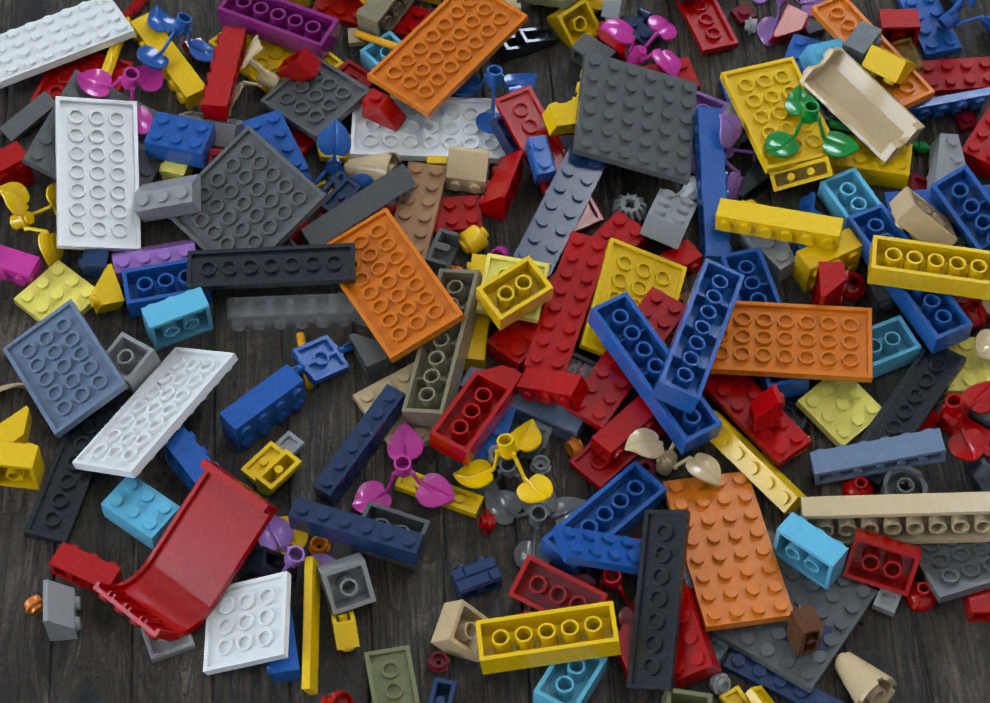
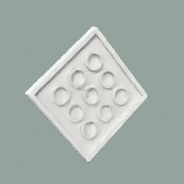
M288 571L237 582L228 586L206 619L203 672L206 675L288 658L291 574Z

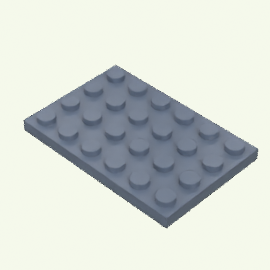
M72 299L2 348L51 430L58 438L129 388Z

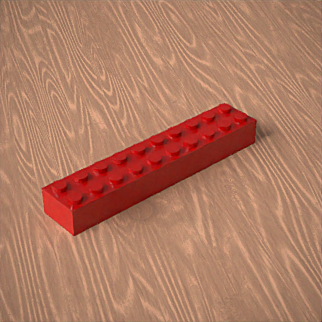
M617 211L593 235V237L609 240L612 237L642 250L649 246L650 239L640 234L642 229L640 224L620 211ZM556 272L548 279L551 285L553 283ZM545 303L542 304L540 317H541L543 308H544V306H545ZM517 320L501 331L498 329L486 341V355L498 364L515 368L523 374L525 371L523 369L524 362L538 323Z

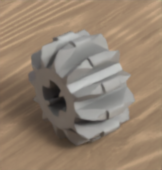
M627 192L626 196L620 194L618 199H615L612 214L614 215L617 211H620L640 224L641 220H644L646 217L647 205L644 203L643 197L637 198L636 193L631 196Z

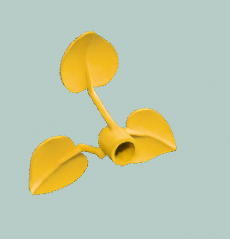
M9 182L0 186V194L6 206L13 214L10 217L11 227L14 230L24 229L25 232H41L38 236V244L47 266L50 267L57 260L60 261L63 257L64 249H57V234H50L47 229L30 227L35 221L34 216L53 208L56 215V183L50 184L46 189V198L50 205L32 213L26 211L29 208L27 203L30 196L27 189L21 183Z
M533 418L520 425L510 434L504 433L497 437L498 449L494 450L493 466L487 460L477 459L471 461L468 466L464 465L459 471L453 473L454 478L466 487L476 489L485 487L494 479L492 472L496 470L500 455L506 460L514 459L524 481V483L517 487V496L522 502L530 504L546 501L553 495L552 483L546 476L535 474L529 480L527 479L516 455L519 450L531 452L542 443L541 432Z

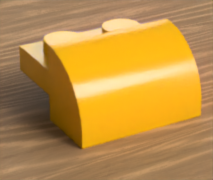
M270 441L241 468V474L253 482L259 492L266 496H271L302 467V461L289 450H282Z

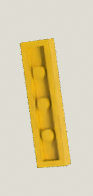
M415 472L419 480L423 482L425 475ZM410 475L406 478L398 477L394 488L397 491L416 497V490L420 485ZM451 485L454 492V500L442 507L476 518L484 502V496Z

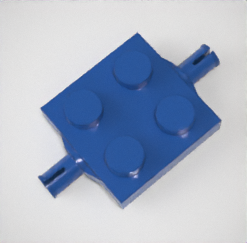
M328 335L322 336L292 349L291 355L297 362V365L291 368L297 374L301 372L305 374L312 385L315 386L349 370L350 365L345 360L343 354L352 351L353 347L349 342L339 347L332 342Z

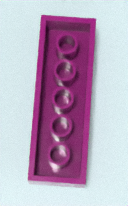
M223 0L217 8L221 25L246 28L248 35L254 37L259 35V39L295 52L305 47L313 55L315 54L323 60L340 36L339 19L287 0Z

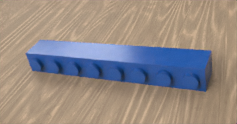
M698 106L693 114L699 247L700 253L703 255L702 263L708 258L720 264V255L732 253V246L729 245L731 232L715 230V215L720 198L729 199V190L726 189L728 172L725 171L727 154L724 152V147H722L719 138V114H722V108Z

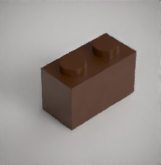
M812 604L798 606L790 613L786 637L797 657L819 650L824 625Z

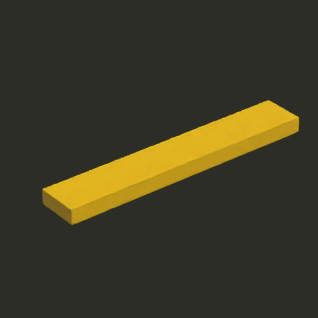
M313 556L305 557L301 689L309 695H318L320 577L316 566L321 565V563Z

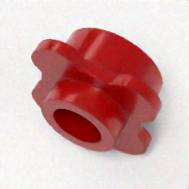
M485 509L484 514L480 515L478 525L482 529L483 535H486L487 531H494L496 526L495 514L489 513V509Z

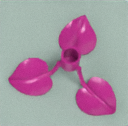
M651 15L647 22L655 33L644 46L638 45L635 47L636 37L632 35L634 30L626 21L614 18L602 24L600 29L608 32L614 39L625 45L631 44L628 49L629 55L626 57L627 63L640 66L641 63L643 64L652 57L668 75L677 77L681 69V61L674 53L669 50L662 51L658 48L647 55V47L658 34L666 41L673 40L677 34L676 27L659 15Z
M145 65L136 68H125L123 76H118V79L113 84H111L112 78L110 74L102 69H90L76 75L82 90L95 98L107 97L109 95V88H114L119 82H121L125 89L131 91L130 101H134L135 87L140 86L145 92H155L163 84L162 69L155 70ZM143 106L137 107L138 135H146L152 124V115Z
M404 422L394 431L387 444V452L389 457L394 460L395 469L392 472L387 488L384 490L383 484L378 481L371 480L363 483L356 492L352 507L359 513H363L368 501L390 507L392 499L387 493L390 491L396 476L406 478L411 475L416 483L420 485L416 490V498L422 506L427 508H437L454 500V492L450 483L440 474L428 473L424 476L423 482L419 480L415 471L412 470L411 460L417 459L422 454L424 448L423 441L419 434L407 422Z

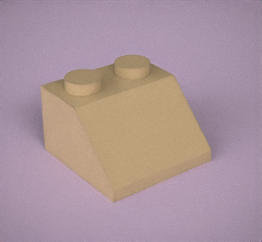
M449 146L446 189L485 194L486 183L489 180L490 151Z
M463 599L446 602L443 605L431 643L446 654L480 662L475 621L489 618Z

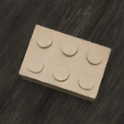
M908 186L889 202L892 210L891 214L895 218V225L902 231L904 229L908 231L913 240L953 245L958 240L950 220Z

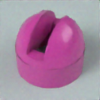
M498 246L491 251V254L509 256L508 250L503 246Z

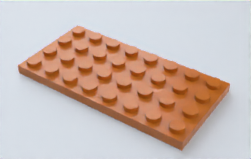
M444 0L367 74V80L429 118L528 21V15L503 0Z
M387 208L382 209L326 243H355L356 283L339 284V286L392 363L466 319L463 312Z
M736 301L709 374L872 383V308Z
M741 471L721 474V485L719 487L706 483L696 477L663 481L662 485L667 488L665 499L668 509L689 510L691 512L685 566L705 632L788 621L793 607L751 481Z

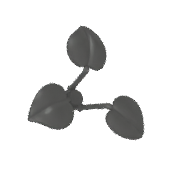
M543 440L541 445L531 452L519 450L516 453L518 460L521 461L522 457L530 460L539 455L543 448ZM502 458L499 463L498 475L495 478V473L492 472L494 479L489 485L476 489L460 484L459 488L482 495L485 501L486 491L499 490L496 482L500 480L502 474L508 478L516 476L521 483H524L514 459L506 460ZM554 489L553 495L546 501L531 504L521 501V506L525 512L527 509L531 510L535 505H543L550 512V515L556 512L558 504Z
M498 490L486 491L485 507L489 509V513L495 514L497 524L508 526L513 522L514 517L519 519L528 515L529 523L535 527L533 542L522 541L515 548L514 560L520 569L528 554L548 564L550 563L540 552L541 542L537 543L539 527L545 524L547 518L551 521L555 520L556 525H559L584 504L586 500L576 497L557 498L556 512L551 515L543 505H535L531 510L527 509L526 512L518 514L522 510L521 500L515 492Z

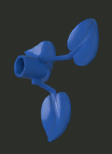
M949 0L954 4L953 7L937 19L939 25L945 31H948L954 25L958 28L960 25L981 20L983 27L990 34V16L988 15L986 17L980 15L959 22L961 15L957 9L962 10L965 1L970 6H974L976 0Z
M156 5L147 17V24L156 32H166L167 34L171 33L160 52L154 47L144 45L138 48L137 57L145 66L151 69H164L168 66L169 59L162 54L167 49L174 35L183 36L186 33L187 45L190 47L189 53L195 59L210 63L211 59H214V47L199 39H192L191 41L192 29L189 27L192 18L190 15L180 12L174 20L159 5Z
M490 65L487 68V74H483L481 81L473 74L454 94L462 97L472 96L474 91H479L486 81L488 87L492 89L491 113H480L476 117V126L485 133L493 134L487 122L492 118L501 116L500 113H495L494 100L496 89L501 83L503 88L508 89L510 93L528 85H531L532 89H534L537 73H515L504 76L503 69L500 66Z
M334 119L321 131L317 139L318 148L323 154H333L326 162V169L314 181L310 173L301 172L314 184L318 183L326 173L333 175L337 170L343 173V179L346 177L344 171H342V161L336 155L346 156L349 153L351 138L343 124ZM364 173L356 174L351 178L362 189L374 182L369 175Z

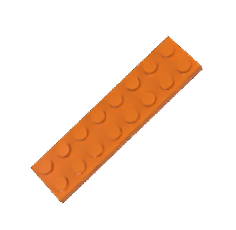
M826 0L812 6L810 9V13L834 39L841 38L843 43L861 20L871 24L850 0ZM881 35L883 42L880 47H883L903 57L888 42V40L883 35ZM915 69L902 84L894 83L893 86L882 81L884 77L878 74L876 77L872 76L906 109L933 98L935 95V90Z

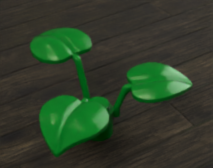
M800 85L790 92L785 102V109L790 115H801L794 134L790 136L785 131H774L767 136L765 141L767 153L779 158L791 157L800 148V144L794 139L797 137L802 124H813L817 121L821 138L825 141L822 146L823 150L829 156L844 158L857 152L860 147L852 138L838 131H831L827 134V137L825 136L821 122L822 116L818 115L820 105Z

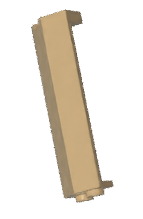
M840 46L829 48L823 54L824 59L820 64L810 65L803 71L802 74L804 76L799 82L884 163L894 159L899 154L900 149L905 145L909 146L925 126Z

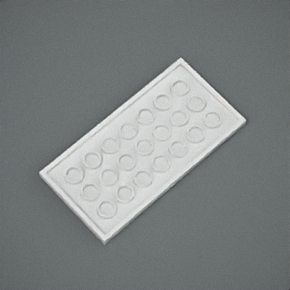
M113 0L81 2L79 5L63 9L61 12L47 15L34 22H28L16 29H10L0 34V89L136 37L135 31Z
M389 95L406 116V120L397 132L362 117V104L352 112L350 158L396 152L399 154L401 161H427V155L447 156L448 161L449 146L490 151L489 163L498 164L500 157L506 155L494 134L485 133L476 126V117L480 113H491L492 98L450 97L428 118L393 95ZM495 106V113H499Z
M56 96L57 249H101L122 252L141 249L140 218L134 212V193L139 189L137 101Z
M175 347L72 462L74 467L80 470L130 478L138 476L162 446L168 442L169 438L180 429L183 422L194 413L196 407L207 398L210 391L219 384L224 375L232 369V366L238 360L235 353Z

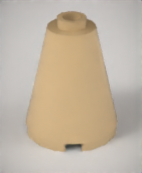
M396 152L349 158L344 164V173L350 178L356 174L364 173L375 181L396 168L398 163H401V158Z
M843 652L836 657L834 668L854 703L889 702L895 693L893 685L897 686V683L891 676L851 652Z

